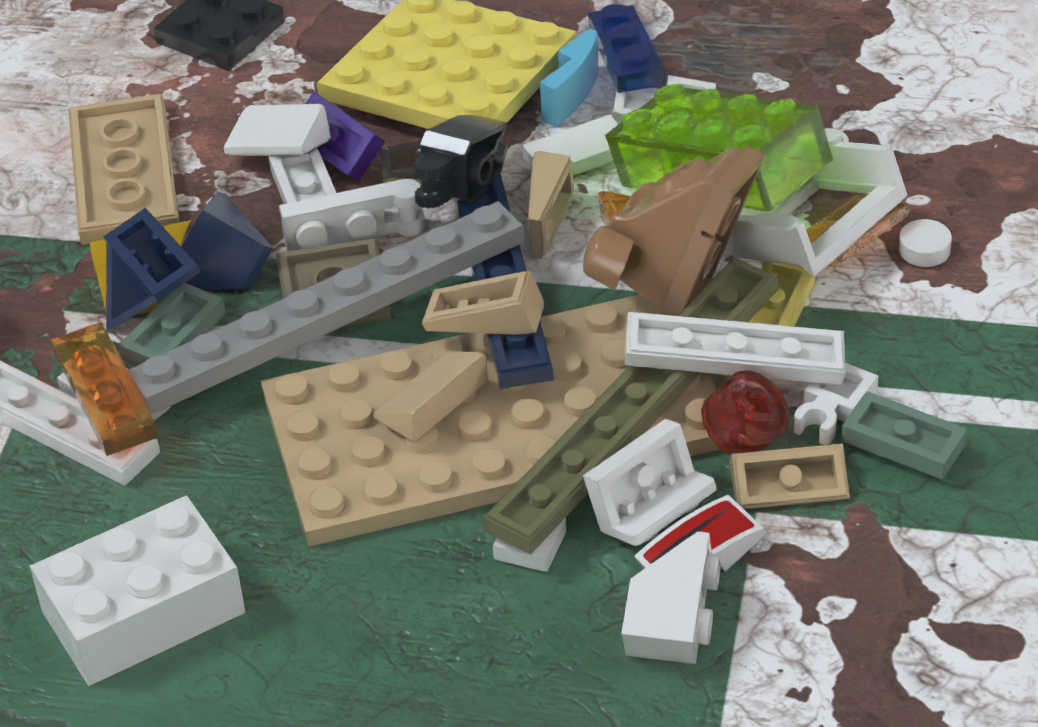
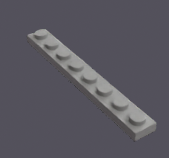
M499 201L488 206H482L469 215L447 225L436 227L427 234L401 246L387 249L379 256L352 268L341 270L333 277L304 290L295 291L287 298L258 311L249 312L230 324L210 333L201 334L192 341L162 355H156L147 359L144 363L126 370L130 387L152 415L526 242L523 225Z

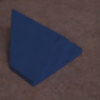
M217 192L202 209L182 245L184 251L193 259L201 271L185 283L204 291L250 290L273 250L268 241L225 193Z
M146 208L103 236L106 241V333L155 304L201 272L193 259Z

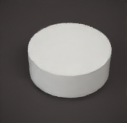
M919 219L909 222L900 231L899 253L906 262L919 267L937 266L945 262L950 256L951 232L944 224L934 220Z

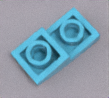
M591 28L558 51L559 69L550 73L540 82L542 120L554 127H558L578 109L596 81L599 70L597 31Z

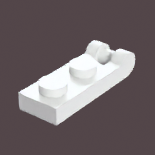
M401 179L279 205L287 251L365 240L394 233L407 237L418 235L425 228L424 212L418 207V204H415V191H417V188H420V184L413 179ZM393 206L396 207V208H393V209L384 210V208H389V207H393Z

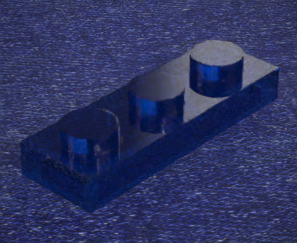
M611 4L603 7L601 10L588 12L589 28L597 31L598 50L618 93L665 86L664 67L633 5Z

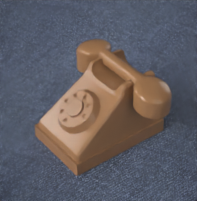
M746 146L743 150L730 148L708 161L699 157L692 159L669 171L657 182L644 183L630 196L623 209L611 217L610 222L606 226H601L595 231L586 247L583 259V272L586 276L613 290L616 289L620 280L659 307L660 311L658 314L678 316L713 279L766 155L749 146Z

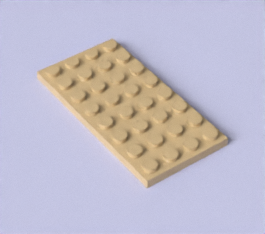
M639 294L542 316L540 322L552 363L553 381L500 389L486 333L463 334L261 380L263 397L308 547L499 502L628 368V366L624 365L627 313L658 314L660 308ZM446 352H481L486 356L488 381L416 442L411 441L374 418V412ZM701 372L648 429L650 430L664 419L679 423L690 457L736 446V429L710 373Z

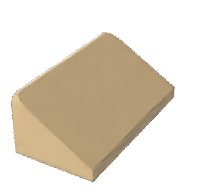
M446 352L374 412V418L411 441L416 442L488 381L486 356L481 352Z
M843 443L731 454L729 465L735 500L744 510L850 499Z

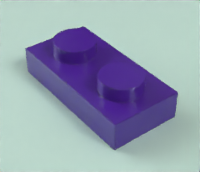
M313 91L305 104H322L324 106L331 135L328 142L317 147L321 157L359 182L385 143V140Z

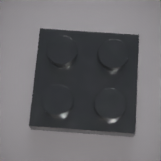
M186 0L153 29L156 43L230 71L284 23L285 19L283 6L267 0Z

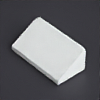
M322 104L250 105L241 113L224 145V152L229 154V156L304 155L328 142L331 138L325 108Z

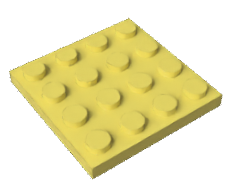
M402 0L317 82L318 94L332 103L430 129L458 115H479L508 122L540 88V82L559 67L558 51L567 43L577 38V34L574 30L558 27L551 22H539L516 16L508 11L499 12L476 6L468 1Z

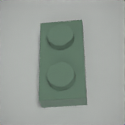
M187 283L182 284L172 291L119 344L121 359L137 366L153 356L162 355L192 341L201 334L207 333L226 314L223 298Z
M867 391L842 425V441L943 480L967 443L968 429Z

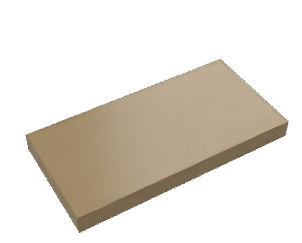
M163 94L68 108L78 233L81 245L103 240V236L144 208L162 226L179 223Z

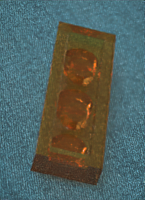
M102 322L51 339L54 354L106 456L158 438L155 422Z

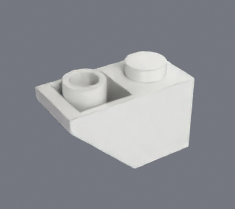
M696 532L630 579L621 632L626 656L696 664L699 644L709 645L713 610L704 609L707 589L717 590L721 569V555L712 554L710 533Z

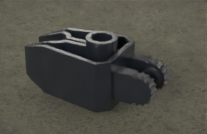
M458 115L426 130L417 153L416 162H414V176L422 180V185L415 191V204H418V207L427 209L440 208L441 205H444L443 203H447L450 200L472 205L502 172L507 144L499 142L503 138L507 122L479 115Z

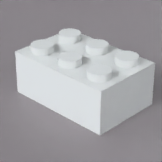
M187 495L30 565L41 610L88 686L246 613L237 566Z

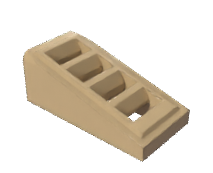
M536 151L534 153L528 211L530 248L534 258L542 259L543 255H546L574 196L573 168L570 156Z
M524 271L434 289L422 324L426 331L531 334L537 331L544 308V300L531 271Z

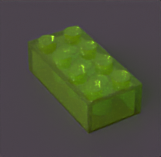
M671 84L660 88L655 92L654 98L641 108L624 115L621 120L622 122L605 134L621 185L638 189L644 183L657 182L669 171L692 159L699 157L708 161L730 148L743 150L746 146H749L766 156L743 208L770 212L833 160L818 106L795 103L790 99L778 101L756 98L753 94L735 95L720 93L716 89L699 90L684 88L680 84Z

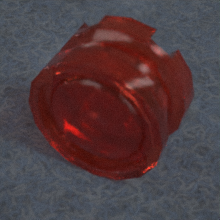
M749 370L734 373L721 385L720 389L715 390L704 400L701 409L702 422L709 437L721 450L729 455L762 451L787 430L790 421L788 404L782 392L771 380L760 373Z

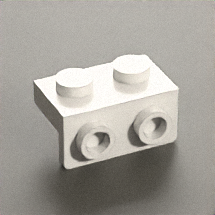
M664 419L583 475L601 532L633 546L650 541L661 529L682 514L694 510L699 505V502L717 490L714 478L694 471L681 425L668 419Z

